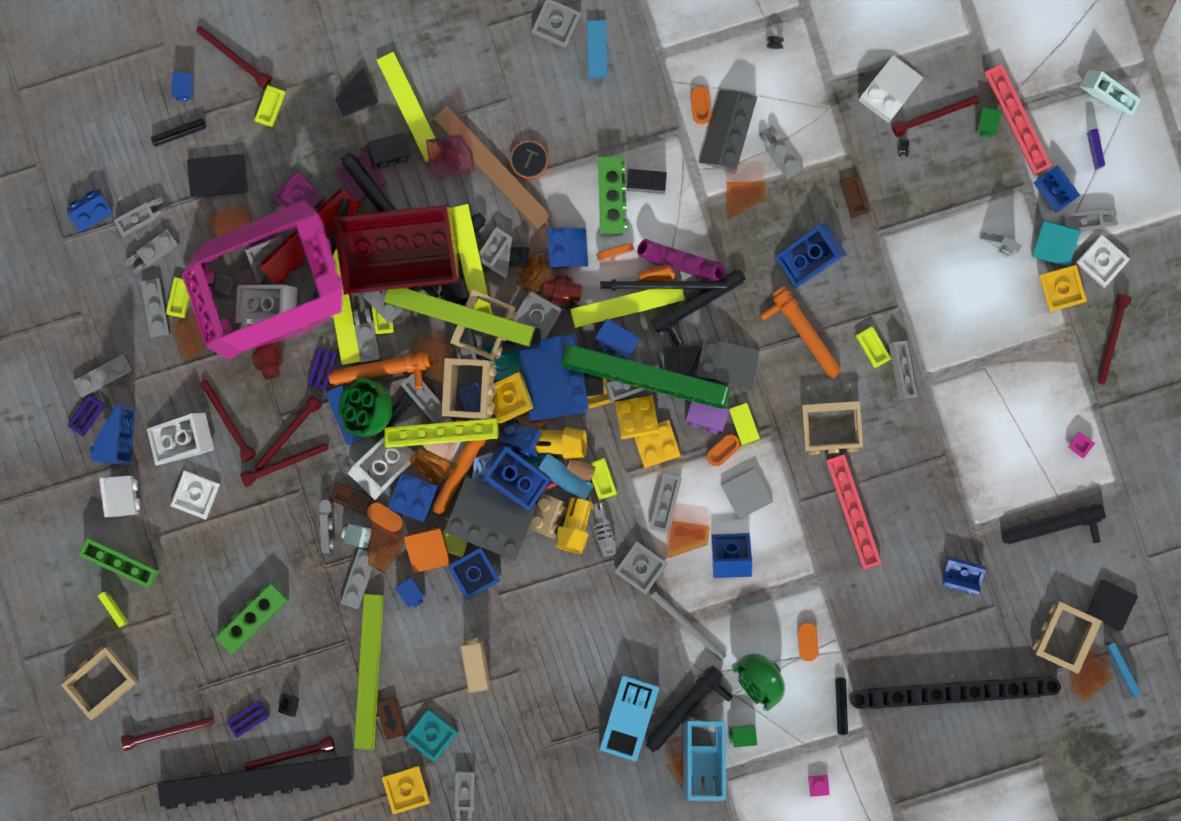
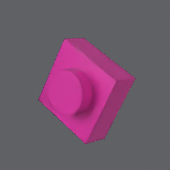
M1078 432L1067 448L1084 459L1095 443L1081 432Z
M828 775L808 777L810 797L830 795Z

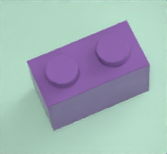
M691 401L685 421L689 422L688 426L697 429L703 426L707 428V432L718 434V431L723 432L729 409H719Z

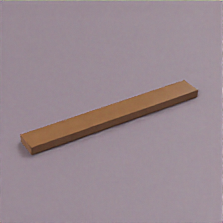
M448 106L434 118V121L537 230L552 217Z

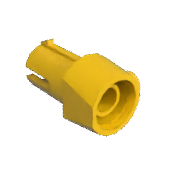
M565 427L564 430H541V428H538L542 432L538 441L551 442V444H536L534 450L538 454H563L564 459L585 457L587 449L585 430Z
M570 498L563 527L558 526L556 547L558 549L578 554L583 552L589 537L585 530L590 510L593 509L591 502L579 498L575 501L574 498Z

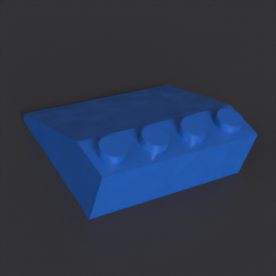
M577 334L541 340L540 348L518 351L522 375L534 407L528 411L530 421L587 413L589 405L583 372L561 366L565 346L579 347Z
M120 404L115 406L95 439L94 446L90 448V458H93L92 462L131 466L135 408Z

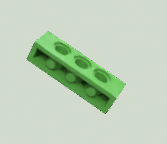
M621 156L598 157L600 235H623V230H627V218H623V211H626V199H622V192H626V180H622V173H625V161L621 162ZM613 172L617 174L618 178L616 181L611 182L607 179V175ZM611 191L618 194V198L614 201L609 200L607 197ZM611 210H615L619 216L617 219L612 220L608 217V213Z
M93 538L86 539L78 555L146 588H153L161 571Z
M265 584L258 591L260 595L256 599L252 597L245 604L246 609L242 612H236L231 617L232 622L228 626L226 624L217 631L219 635L216 639L231 655L235 654L289 601L274 584L269 586ZM264 598L270 603L269 608L266 610L260 606V602ZM249 612L254 613L256 616V620L253 623L247 621L246 616ZM235 626H239L242 629V634L239 637L233 634Z

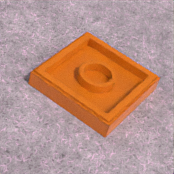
M441 527L403 537L413 573L451 565Z

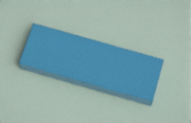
M606 20L587 21L588 78H607Z
M549 453L545 454L537 470L574 497L586 500L594 485L587 480L583 481L569 472V470H566V465Z
M1109 642L1105 644L1132 697L1141 695V691L1116 643Z

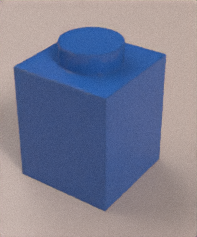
M173 72L171 95L176 98V101L188 102V99H193L195 76L192 73Z
M413 577L395 588L408 608L410 606L416 608L423 603L422 598L425 595Z

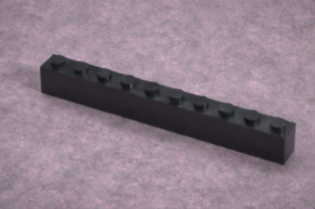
M344 756L163 781L157 785L160 807L166 806V809L178 808V804H185V807L195 806L200 801H204L205 804L216 803V799L221 798L224 801L235 800L236 796H243V799L253 798L254 794L262 793V796L273 795V791L279 790L283 794L293 792L292 789L300 788V791L311 790L312 786L319 785V788L331 787V783L337 782L339 786L348 785L354 779L352 757Z

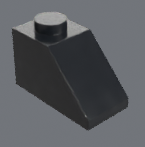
M463 278L459 279L458 282L442 286L443 291L439 292L442 300L455 304L466 302L469 298Z

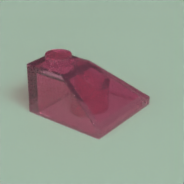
M461 135L426 140L431 178L475 172L473 153Z

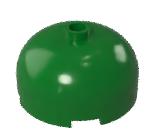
M358 378L355 380V383L344 390L338 412L339 416L342 417V428L347 433L360 437H371L380 433L389 423L393 410L392 398L389 391L381 383L366 378ZM349 400L351 406L346 408L347 402ZM352 422L358 423L360 427L354 425Z
M753 653L743 656L732 665L733 672H738L739 684L756 704L761 703L764 706L762 707L764 711H769L782 700L785 693V683L780 673L781 669L775 662L772 663L765 656Z

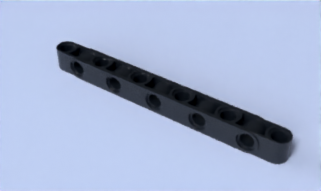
M1023 677L869 688L866 690H855L850 693L849 703L857 709H879L1035 698L1058 694L1061 690V683L1053 677ZM1049 681H1054L1055 688L1052 691H1048L1046 687ZM1014 683L1017 690L1015 693L1010 694L1008 686ZM976 686L978 694L972 697L969 694V690L971 687ZM933 689L940 691V696L937 699L931 698V691ZM898 691L902 695L901 700L894 702L892 695ZM857 694L863 696V702L859 705H856L853 701L854 696Z

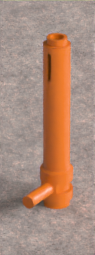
M783 286L772 294L776 304L762 312L760 316L763 320H766L779 310L782 314H785L827 376L834 378L841 373L839 370L840 366L799 308L797 300L793 299L790 295L792 294L791 291Z
M420 351L415 355L410 353L405 354L404 357L332 370V373H329L328 376L330 384L340 385L355 382L358 378L371 379L408 371V373L414 372L415 389L420 390L423 388L421 371L431 367L432 361L429 352Z
M457 417L456 420H455V422H456V421H466V420H464V419L461 418V417ZM487 440L466 442L432 503V511L440 515L446 511L480 448L484 447Z

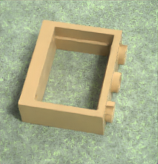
M472 289L465 307L475 309L478 299L508 311L505 319L515 321L518 313L515 312L516 308ZM457 325L450 341L451 344L492 361L495 358L499 359L503 350L500 346L502 341H506V339L497 337L491 353H488L462 342L466 327Z
M445 358L442 416L492 419L495 409L493 396L496 391L494 376H496L497 372L495 361ZM458 365L483 366L480 412L456 411Z
M860 401L801 405L804 452L809 451V455H818L822 450H828V454L839 453V449H847V452H859L858 448L863 447ZM853 410L855 442L810 445L808 413Z
M1056 601L1055 604L1052 603L1048 614H1050L1048 621H1044L1040 631L1042 634L1040 638L1034 642L1032 647L1034 649L1033 654L1079 674L1102 621ZM1062 610L1089 622L1071 664L1044 652Z
M478 638L468 639L461 646L468 691L472 693L488 690L491 684L483 640L478 641Z
M100 647L93 653L95 657L90 661L88 659L83 661L78 666L80 669L75 674L73 672L69 673L64 678L65 682L61 685L90 721L98 717L138 683V680L110 647ZM107 656L127 680L92 708L73 684Z

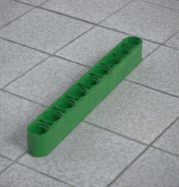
M572 345L565 346L561 366L571 370L719 409L727 407L730 388L727 386Z

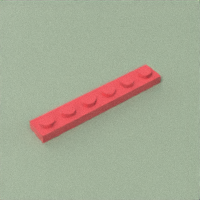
M1000 64L984 72L1033 176L1051 168L1052 165L1003 65Z
M845 454L826 460L862 569L865 570L882 564Z

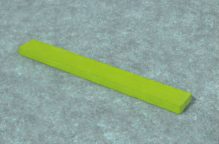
M406 288L387 290L384 298L385 303L525 346L530 345L535 329L531 326Z
M364 594L354 748L374 750L384 595Z

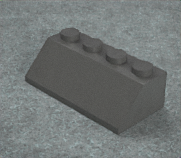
M719 91L700 157V164L736 173L757 96L738 91Z

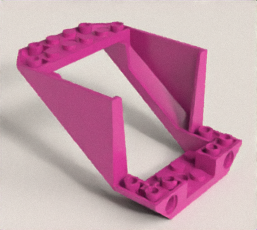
M305 200L211 239L193 251L182 272V277L205 347L230 360L246 350L305 335L342 312V278L338 275L336 260L331 254L330 242L323 230L324 224L319 218L318 213ZM297 226L320 298L232 332V327L227 322V319L219 320V310L213 302V292L210 287L214 283V273L209 269L208 264L230 251Z

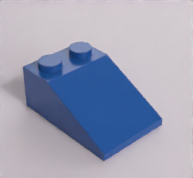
M824 223L815 227L776 255L775 258L794 287L798 288L848 254L828 224Z
M499 446L478 476V478L527 511L531 510L551 480L506 446Z

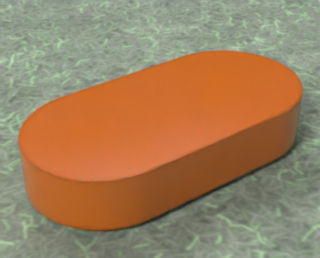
M697 86L691 91L690 95L692 117L697 124L704 125L710 121L712 115L710 94L707 88Z
M632 243L598 252L596 256L598 261H603L633 252L635 249Z
M668 265L645 269L638 275V281L675 280V270Z
M733 434L724 436L707 452L708 463L712 466L722 465L739 449V438Z
M373 503L368 507L367 515L369 519L387 531L397 532L402 528V517L383 504Z
M802 623L797 631L799 655L805 661H812L816 659L819 652L817 629L812 623Z

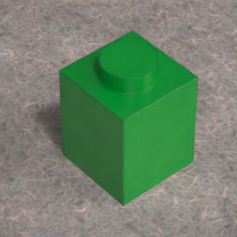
M982 107L979 112L976 133H980V136L984 138L995 136L998 132L1001 111Z
M754 724L731 727L732 731L728 732L729 743H733L734 748L757 745Z

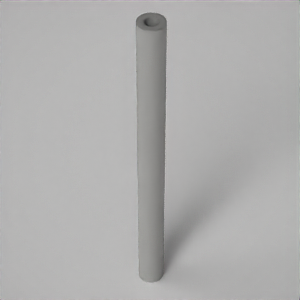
M656 591L653 592L650 597L722 661L727 656Z

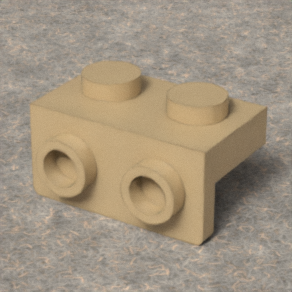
M542 493L528 529L555 539L558 526H561L569 504Z

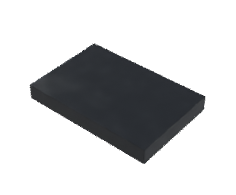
M244 154L187 159L191 198L248 193Z

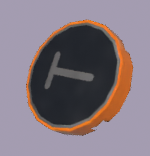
M530 140L521 142L515 146L511 153V167L521 178L533 179L539 177L544 173L548 165L547 152L538 142Z

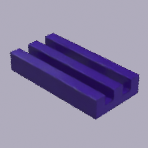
M1092 129L1087 132V138L1094 169L1097 170L1103 168L1106 164L1098 129Z
M318 348L308 385L327 390L329 384L328 375L332 373L337 353ZM322 353H324L325 355L321 364L316 383H314L313 381L319 365V361ZM330 355L332 356L329 364L324 384L321 385L320 382L324 373L328 356Z
M89 394L67 426L84 437L106 405ZM90 401H93L94 403L91 405V407L88 409V411L83 416L81 421L75 427V422L78 420V418L83 413L85 408L88 406ZM98 405V406H99L98 409L96 410V412L93 414V416L90 418V420L88 421V423L85 425V427H84L83 430L81 431L80 428L83 426V424L85 423V421L88 419V417L90 416V414L93 412V410H94V409L96 408V406Z
M257 701L226 723L230 726L235 737L238 738L270 716L261 702ZM257 706L259 707L258 711L234 726V721ZM260 713H263V717H261L248 727L244 728L240 732L237 731L239 727H241L242 725H244Z

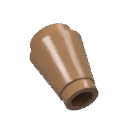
M569 459L565 469L583 481H590L596 467L592 466V463Z

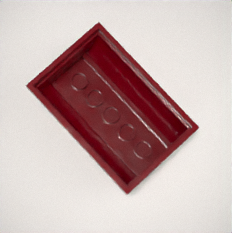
M448 204L332 218L344 295L459 281V255L455 226Z

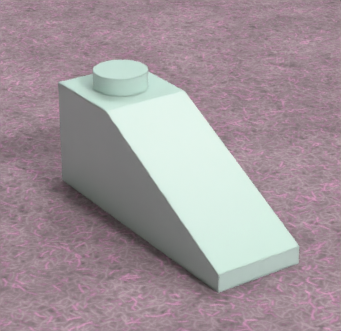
M1088 70L1080 85L1090 95L1129 116H1133L1141 101L1140 98L1102 71Z
M348 524L347 527L343 528L342 538H344V543L368 548L372 529Z

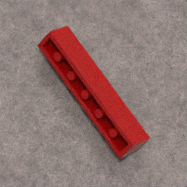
M342 187L316 210L324 224L323 230L328 240L330 238L329 235L334 229L332 218L338 216L337 210L338 208L340 209L343 198L350 200L347 210L349 211L348 216L355 215L360 207ZM298 229L294 230L257 265L276 285L283 283L288 278V274L292 270L298 269L302 265L301 261L307 257Z

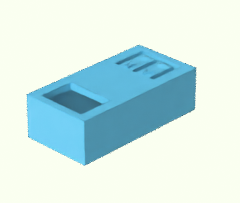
M622 675L599 750L637 762L658 695L659 686ZM627 682L652 689L647 708H644L649 691L640 688L636 704L634 705L633 701L638 687L629 685L625 701H622ZM612 730L638 738L633 755L607 747Z
M684 722L683 801H725L726 722ZM691 727H715V746H692ZM701 777H704V794H713V777H715V796H692V794H702Z

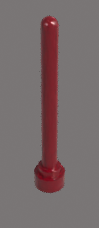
M197 27L196 31L199 35L252 75L259 87L265 89L271 83L273 78L269 74L260 73L203 27Z
M973 96L906 122H900L899 120L891 123L895 137L902 136L904 132H907V129L977 104L979 98Z
M1116 295L1115 302H1117L1116 306L1118 307L1098 383L1101 385L1106 383L1124 311L1132 300L1130 296Z
M203 380L201 386L240 448L239 452L242 461L247 462L257 455L253 448L246 445L209 382Z
M311 395L306 400L305 409L255 465L257 470L262 469L311 412L314 413L322 407V404Z
M324 443L257 471H244L240 473L242 482L245 487L253 485V482L256 481L255 479L327 451L329 446Z
M206 718L136 737L129 734L121 736L124 751L132 750L133 747H136V744L212 725L214 720Z
M332 736L325 737L318 744L246 762L244 768L249 770L321 750L327 753L335 751L334 740Z

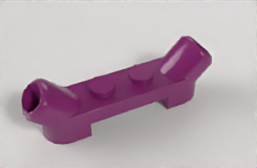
M649 239L642 240L638 245V256L650 263L662 266L668 265L674 268V270L703 280L720 281L724 274V266L720 262L711 261L661 245Z

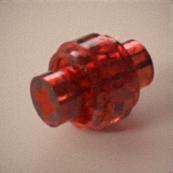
M559 274L554 276L553 280L543 279L541 296L551 297V302L554 305L565 306V304H569L570 300L580 301L582 285L572 283V278H569L567 275Z
M273 343L257 347V350L253 351L251 358L256 370L262 371L263 379H272L280 376L279 366L283 364L282 361L284 360L282 350L278 346H273Z

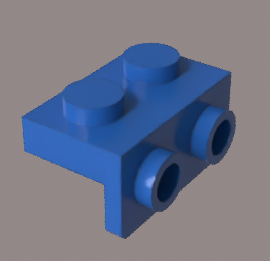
M1058 165L1033 182L1055 213L1080 196L1076 187Z
M100 189L89 191L84 198L79 201H72L68 205L69 207H67L69 217L80 232L113 213L102 196Z
M478 381L457 390L467 412H480L482 384H479ZM470 418V420H479V419H480V418Z
M507 421L498 442L523 457L529 458L531 456L537 458L538 453L534 449L542 432L539 429Z
M948 557L942 575V585L949 589L963 590L967 594L979 595L986 566Z

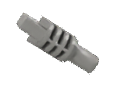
M599 503L592 505L596 521L594 522V529L603 557H608L616 554L615 541L611 523L606 518L604 504Z

